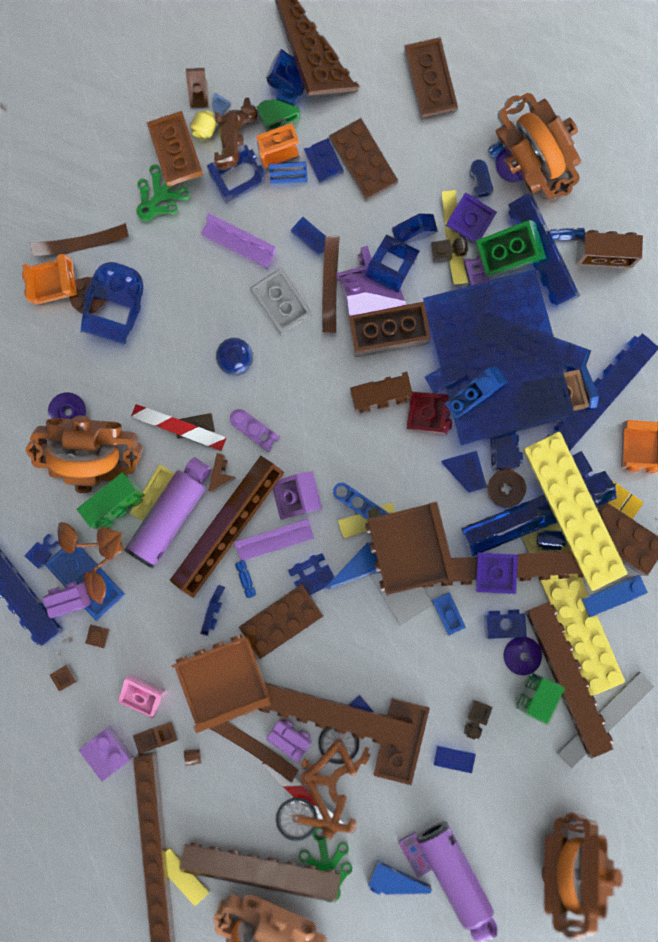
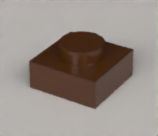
M91 624L85 644L105 648L110 629Z
M65 665L50 674L59 692L77 682L69 665Z

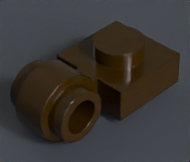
M458 238L454 240L453 245L450 244V239L431 242L433 261L452 260V253L458 257L467 255V241L464 238Z
M473 700L467 716L473 722L471 724L467 723L465 726L464 734L466 737L473 740L480 738L482 728L479 725H487L492 706Z

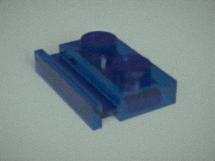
M329 138L311 145V147L304 148V153L319 184L344 173Z

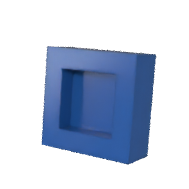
M282 86L276 100L295 106L300 91Z

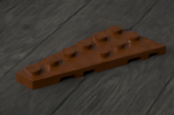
M275 0L307 96L358 91L360 88L359 84L351 79L348 69L343 68L338 61V55L323 35L320 36L316 30L317 26L305 15L306 11L299 1Z

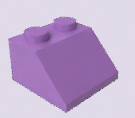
M313 471L283 478L273 488L280 520L322 509Z
M111 726L107 727L79 750L101 781H104L133 758V755Z

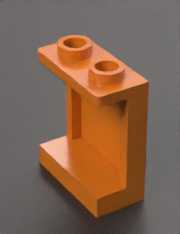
M292 123L256 135L258 152L264 168H269V164L283 163L299 157L296 147L299 140Z
M57 255V260L35 266L22 265V278L25 281L26 288L24 294L29 302L38 305L77 295L73 261L67 255Z
M636 420L623 422L621 468H627L629 472H639V469H646L647 473H658V422Z

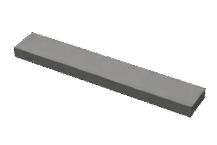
M638 672L598 712L605 720L606 725H604L607 733L655 687L641 672ZM578 733L557 752L570 768H573L586 755Z

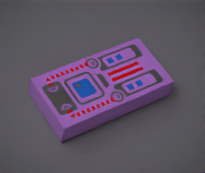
M414 832L398 841L417 878L431 871L432 868L416 839L417 834Z

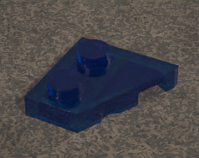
M477 451L441 460L442 464L468 493L487 488Z
M218 585L209 601L200 632L202 635L208 636L210 630H214L218 619H215L216 614L220 613L223 604L221 599L225 590L224 586Z

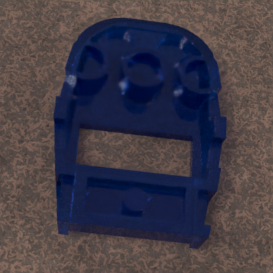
M107 262L98 267L85 294L81 333L109 340L122 346L126 344V338L129 332L132 331L135 320L140 313L141 296L143 295L144 288L142 277L135 269L116 262ZM93 297L130 308L126 325L90 314L89 311Z

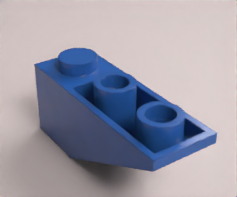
M497 366L487 368L445 404L454 417L458 419L508 381Z

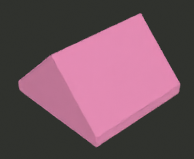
M131 674L125 678L118 703L153 718L166 690Z

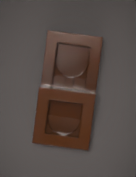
M171 722L132 735L138 754L177 741Z

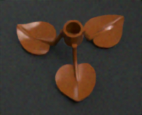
M65 522L58 523V541L66 553H73L75 547L100 546L99 553L105 559L95 566L92 572H85L83 580L88 595L95 602L102 604L106 593L104 579L96 571L107 561L115 558L117 554L122 553L123 546L120 542L122 532L108 527H101L97 531L98 543L79 544L76 542L77 533L74 528Z

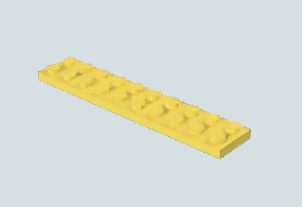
M549 503L513 517L528 553L570 551ZM570 574L569 579H558V575L550 576L551 580H539L548 602L551 605L553 604L557 610L558 615H556L559 623L563 624L566 632L564 634L566 641H570L574 650L572 652L573 657L581 665V670L579 671L582 677H585L589 683L590 688H588L590 696L625 683L598 616L589 617L581 599L589 595L582 578H578V574Z

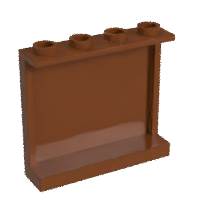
M242 634L230 638L231 642L224 645L223 641L212 645L213 649L206 652L204 648L194 652V657L189 659L187 656L176 659V664L171 665L172 668H175L195 722L193 727L196 733L273 703L248 636L242 637Z

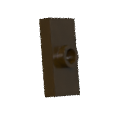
M212 413L179 419L210 432H215ZM176 434V435H177V439L186 438V437H183V436H181V435Z

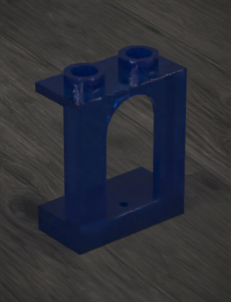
M244 145V151L240 152L239 161L234 167L218 171L217 165H214L213 162L206 165L225 203L265 183L264 176L266 173L262 165H257L255 161L257 157L253 149L249 150L247 145ZM241 164H250L255 170L254 176L239 186L228 190L221 175Z
M386 234L371 259L364 276L399 293L420 251ZM387 252L404 260L398 271L381 263Z

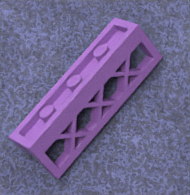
M210 213L207 214V223L201 232L203 237L267 269L269 268L277 253L276 246Z
M306 519L234 542L240 561H244L314 539L309 520Z

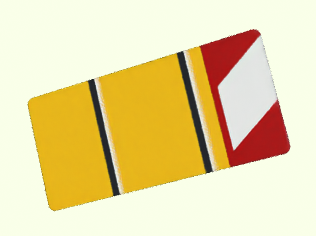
M602 474L590 491L600 501H606L632 519L644 504L643 501L605 474Z

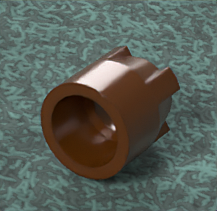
M200 749L184 751L185 766L201 764Z

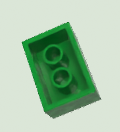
M531 220L476 240L487 277H497L546 259L536 222Z
M122 472L76 510L90 528L96 530L101 527L110 528L115 519L124 517L128 513L127 510L132 506L139 505L143 501L142 497L146 495L132 477Z
M533 673L525 681L524 686L526 688L523 694H519L516 700V704H518L516 708L548 725L565 688Z

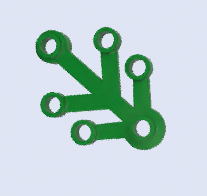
M154 164L149 168L154 196L150 201L147 192L149 189L148 181L140 179L137 182L141 195V204L138 205L136 213L143 221L153 219L156 214L169 213L174 215L178 212L175 202H169L166 206H156L160 201L188 200L190 197V192L187 188L183 187L179 191L168 192L172 186L167 187L166 182L161 187V169L158 165ZM153 169H158V170H159V171H158L157 173H155V174L152 173ZM141 183H146V187L141 188ZM184 191L187 192L185 197L181 196V193ZM175 206V210L170 211L169 207ZM148 208V213L145 214L142 212L143 209Z
M316 827L312 836L315 841H318L321 862L312 857L307 849H302L299 852V860L304 863L306 862L310 866L317 867L318 871L334 870L342 857L349 852V846L346 842H340L336 853L329 862L326 845L327 838L323 835L319 836L317 830L322 828ZM340 846H346L347 850L345 852L340 851ZM307 853L308 858L303 859L301 854ZM343 862L341 864L339 887L346 876L352 873L353 868L350 862ZM345 865L350 866V870L347 872L343 870ZM340 888L338 889L337 900L341 894Z

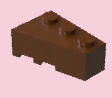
M403 372L402 376L394 378L389 376L385 377V380L371 381L350 387L355 412L365 414L371 412L370 409L378 407V410L389 408V404L396 403L397 406L407 404L413 395L408 372Z

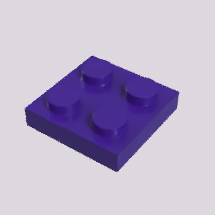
M465 192L445 226L477 245L476 240L483 237L497 211Z
M478 552L476 592L516 594L518 555Z

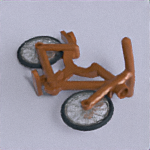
M327 726L321 732L318 741L319 750L322 755L314 766L309 764L306 758L302 761L301 767L310 770H306L301 774V783L308 787L323 819L318 818L315 807L308 800L299 797L290 798L281 804L276 813L277 828L285 838L292 841L304 840L313 834L316 827L322 828L321 834L332 840L335 832L341 831L353 834L356 831L355 819H350L348 824L339 823L346 802V796L344 794L339 796L336 792V784L339 778L345 774L355 776L361 764L366 765L371 756L368 753L369 748L366 747L359 760L355 763L352 762V759L358 753L360 745L359 738L353 737V733L346 731L345 734L335 732L333 727ZM328 762L345 764L336 769L331 776L318 775ZM316 785L328 786V793L336 804L332 818Z

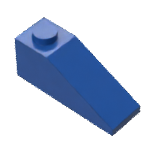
M368 542L326 586L328 590L368 576L372 571L376 573L374 562L378 561L376 553L372 554Z
M636 575L581 600L588 616L592 617L632 601L648 592L641 576Z
M379 860L376 861L367 881L370 890L379 895L381 893L385 895L431 894L432 892L431 885Z

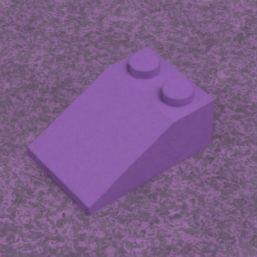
M350 273L340 277L343 298L350 316L406 305L398 282L360 273Z

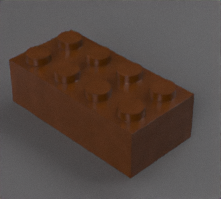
M424 302L348 315L355 356L428 344L431 340Z
M598 501L596 504L597 511L622 563L641 576H648L658 561V536L606 501Z

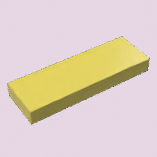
M159 464L143 490L146 496L142 497L143 501L139 505L131 509L130 514L143 521L175 473Z
M392 502L380 506L388 513L395 512ZM375 508L370 509L368 515L370 518L379 516V511ZM359 514L338 520L344 539L366 532L365 523H368V520Z
M169 848L166 851L168 877L189 901L196 906L210 891L196 875L180 872L181 859Z

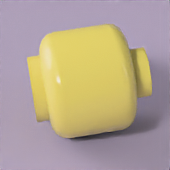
M208 110L204 112L198 111L190 124L191 133L201 140L211 138L218 125L215 122V115Z

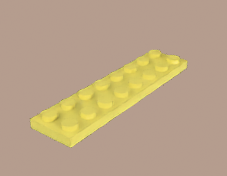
M556 432L523 448L589 589L594 591L627 575V571L561 433Z

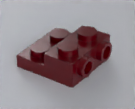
M413 392L410 401L407 429L447 435L448 430L452 429V419H450L451 411L445 403L452 397L448 394Z

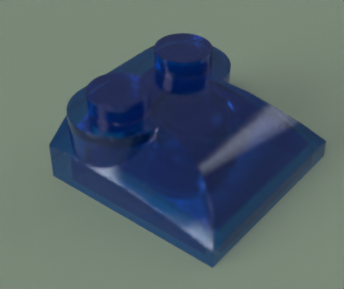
M280 49L270 66L266 80L272 88L280 89L283 87L302 96L305 87L295 58L283 49Z

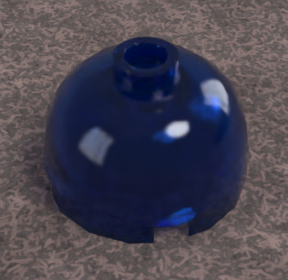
M231 337L219 344L215 359L218 367L224 373L230 376H239L245 374L250 366H252L254 355L246 341Z

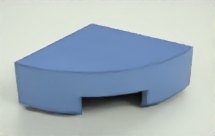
M216 92L212 99L215 115L217 112L223 116L231 106V102Z

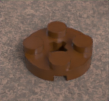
M83 277L75 280L77 295L70 296L69 299L71 305L79 313L91 316L105 308L108 302V292L101 281L93 277ZM87 292H91L94 295L89 301H86L84 297Z
M500 470L489 479L487 493L490 500L496 506L511 508L523 500L526 494V483L524 478L513 470ZM505 483L512 487L509 494H506L504 491L502 492Z

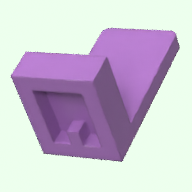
M368 246L361 247L360 254H358L359 263L364 266L336 273L337 281H341L340 277L350 273L371 275L374 265Z

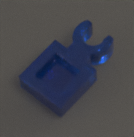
M47 534L44 537L43 544L36 542L24 555L38 569L53 555L49 550L59 545L57 540L52 545L49 543V539L52 537L51 534Z

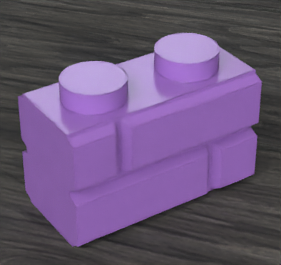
M76 581L66 584L65 589L62 590L59 587L48 590L49 594L42 598L45 607H47L46 610L49 618L64 615L91 605L85 583L77 584Z
M280 718L266 740L296 762H299L312 743L309 739L311 736L303 730L299 732L294 729L295 724L285 718L283 721Z

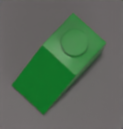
M275 99L270 101L264 100L259 106H256L258 116L266 132L300 119L298 107Z

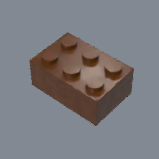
M589 230L583 234L577 243L576 265L633 268L642 259L643 235H637L635 232L618 234L616 231L599 233L597 230Z

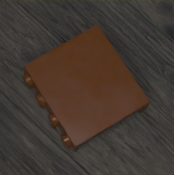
M437 501L368 518V523H365L367 535H372L373 542H370L372 554L376 553L378 561L374 562L377 573H381L382 580L379 581L381 592H386V596L456 579Z

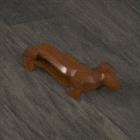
M249 97L244 99L241 110H230L223 116L216 112L215 122L219 124V134L223 146L221 155L218 152H214V163L217 165L218 171L237 165L240 158V146L244 145L243 134H240L241 127L246 123H254L257 120V109L254 105H251Z

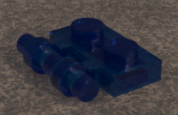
M323 553L316 556L312 555L309 557L310 559L301 564L298 562L294 564L293 568L288 570L291 577L299 574L301 579L294 582L295 586L298 587L303 583L310 595L326 588L335 578L329 565L322 568L319 565V562L325 560ZM314 566L316 571L306 576L304 570Z

